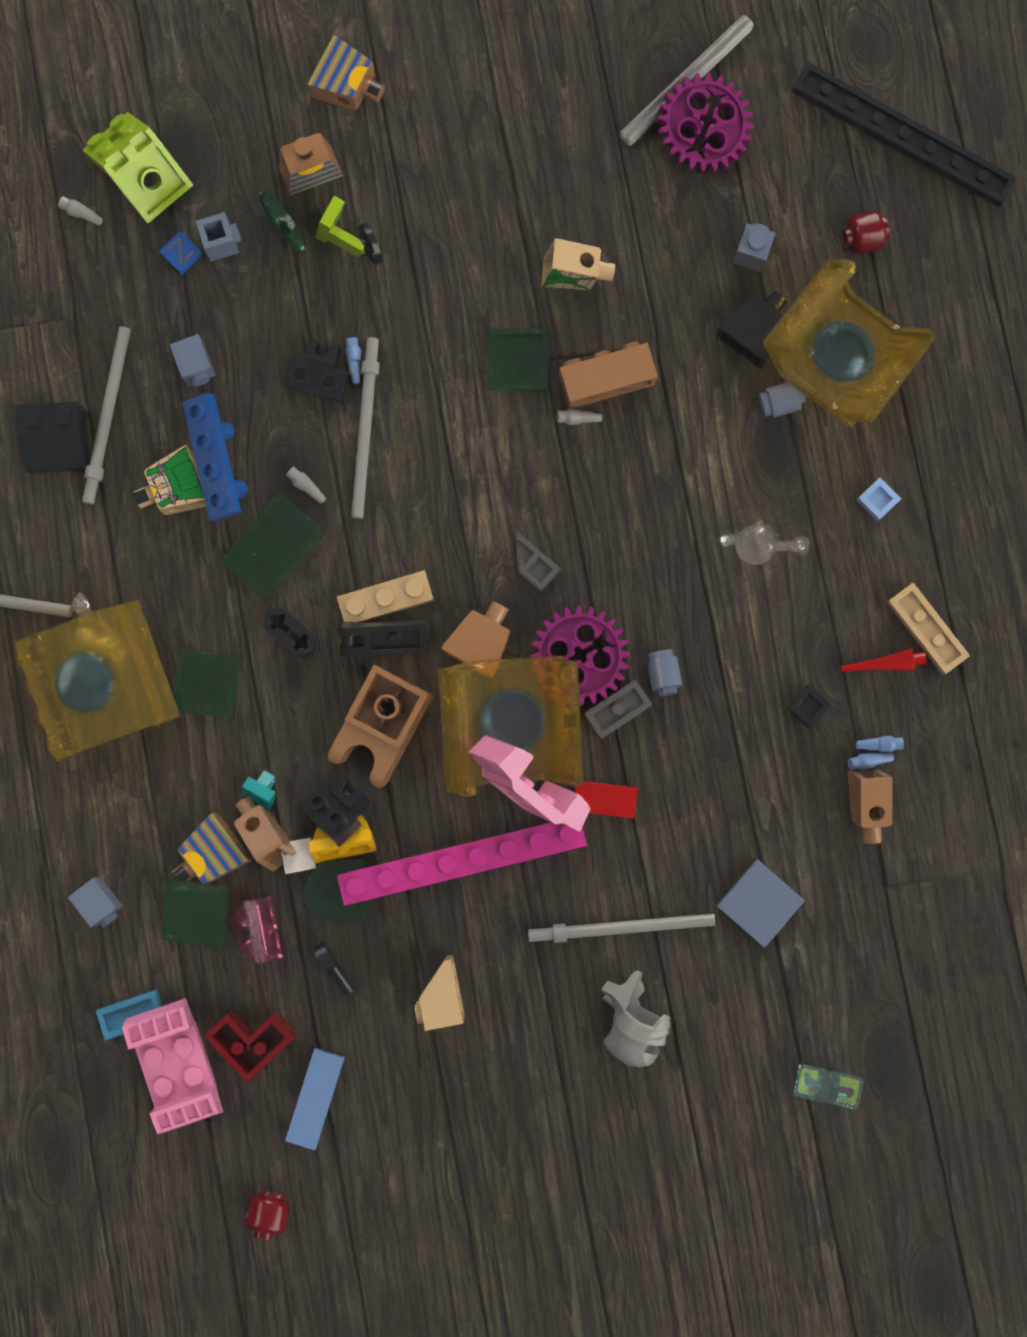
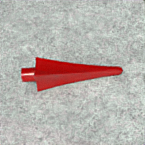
M913 648L868 661L842 665L840 670L841 672L865 670L913 671L916 670V665L926 664L927 660L925 652L913 653Z

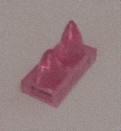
M271 896L245 901L242 906L232 913L228 920L239 928L250 930V936L243 942L239 951L246 957L255 960L256 964L282 958Z

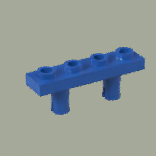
M204 393L182 402L209 521H219L241 513L239 499L247 495L248 486L245 481L234 480L225 443L227 439L230 440L234 436L233 425L220 421L214 394Z

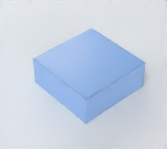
M878 478L856 501L878 522L901 498L881 478Z

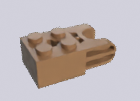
M373 665L328 753V761L333 764L343 763L355 748L364 745L374 755V767L369 777L371 784L379 789L382 788L389 781L434 695L380 666ZM393 700L395 711L387 716L388 710L384 705L386 702L392 703Z

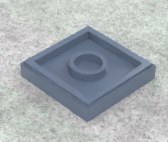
M756 859L716 906L765 948L805 900L762 862Z

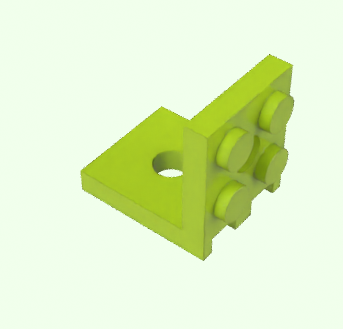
M129 112L125 115L120 114L110 122V127L102 134L97 133L92 136L87 142L88 146L83 149L87 157L108 174L147 223L151 222L193 186L192 182L151 128ZM149 172H156L158 176L156 184L152 187H146L144 185L145 175Z

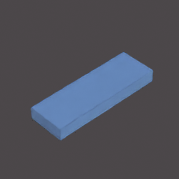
M314 1048L285 1141L316 1150L345 1059L344 1056Z

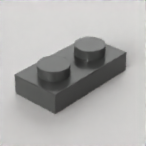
M635 679L585 712L584 716L601 740L651 707L652 703Z

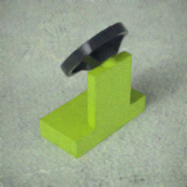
M333 196L319 222L315 238L324 243L330 241L357 258L364 254L370 258L374 265L382 263L379 245L366 222L358 226V238L336 226L345 202Z

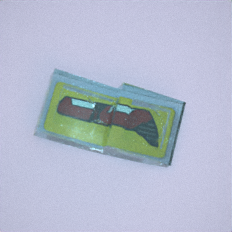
M800 1064L794 1096L858 1110L864 1078L821 1067Z

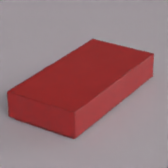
M576 780L575 793L579 794L591 808L589 813L634 819L638 788Z

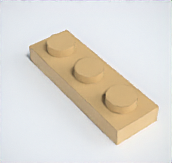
M425 570L337 596L344 622L362 623L434 601Z
M914 583L908 585L886 602L942 675L950 672L970 656Z

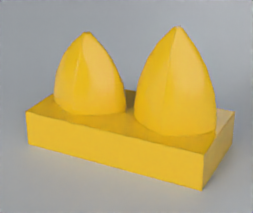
M362 815L357 817L362 826L340 847L317 827L313 840L309 841L310 853L316 864L377 851L371 829Z

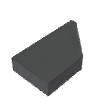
M518 532L516 534L518 574L542 593L561 571V568Z

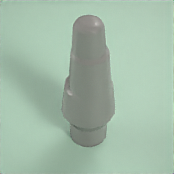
M64 196L60 198L58 207L65 210L68 215L83 218L96 225L102 224L103 219L82 203Z
M570 408L565 411L558 410L556 420L557 423H566L567 425L601 422L602 414Z
M294 466L288 471L286 476L296 488L306 492L320 504L326 500L320 489L304 472H300Z

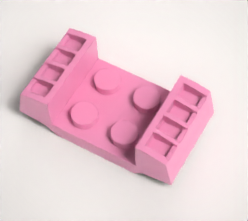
M485 735L468 752L480 765L482 776L523 810L553 824L562 823L580 832L591 808L579 794L549 781H545L538 792L532 789L535 784L522 775L534 758L530 753L488 735Z
M186 998L125 1019L122 1026L128 1050L135 1047L154 1105L150 1116L157 1134L223 1113L216 1081L197 1023L193 1019Z

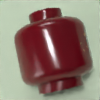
M869 211L851 216L847 221L846 229L842 230L843 242L846 247H851L856 254H865L882 249L886 240L890 238V229L886 217L881 216L877 211Z
M260 1190L259 1195L251 1197L245 1218V1226L250 1230H254V1238L271 1241L273 1235H281L285 1232L290 1205L284 1201V1195Z

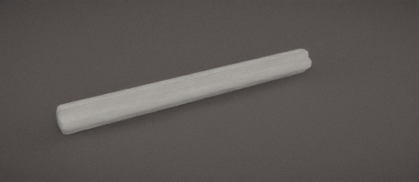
M743 15L621 131L620 138L628 146L634 144L656 122L660 115H664L658 111V108L662 103H666L663 98L667 92L672 93L671 88L676 83L681 86L684 77H687L692 83L696 73L703 78L752 31L753 22L746 15Z

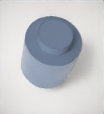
M793 380L765 388V392L759 393V402L764 417L772 416L775 418L802 410L801 403L806 402V397L802 385H796Z
M666 649L648 654L650 661L647 662L652 691L659 692V696L678 693L677 688L683 686L678 659L677 656H674L673 650Z

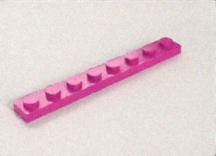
M547 823L339 874L337 878L345 906L587 846L583 827L579 832L562 823Z

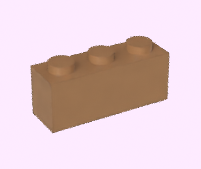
M631 342L622 346V350L610 353V350H603L595 353L592 356L593 358L581 361L580 358L565 362L564 366L559 369V378L568 408L573 409L656 385L658 375L648 342L640 345L639 342Z

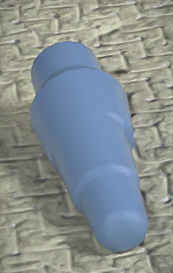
M347 338L345 356L349 374L351 375L352 383L359 384L361 349L358 345V338Z
M882 736L856 741V748L892 752L894 750H903L904 740L903 737Z
M892 753L859 754L857 757L848 759V767L850 770H868L876 765L894 761V755Z

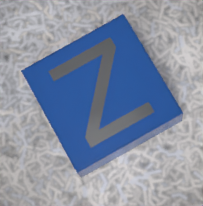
M179 231L159 250L160 254L181 275L203 256L202 251L182 231Z

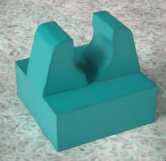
M266 770L263 771L257 781L248 776L242 786V796L245 798L251 797L254 803L261 805L269 811L275 801L276 792L271 790L275 783L274 779L276 776Z

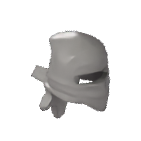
M638 970L631 974L626 983L617 985L607 981L601 989L605 993L603 1000L615 1008L614 1024L609 1035L604 1039V1044L615 1058L631 1067H645L655 1062L660 1051L659 1046L665 1045L666 1036L669 1035V1028L671 1026V1017L665 1014L660 1017L640 1005L638 998L645 989L643 982H641L642 972Z

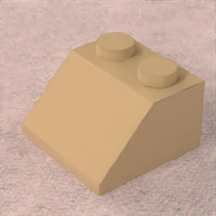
M453 954L445 957L423 990L419 1001H416L415 1014L417 1023H423L425 1031L463 1024L465 1015Z

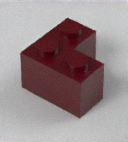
M232 1010L208 1031L204 1037L248 1083L299 1033L278 1010L255 1032Z

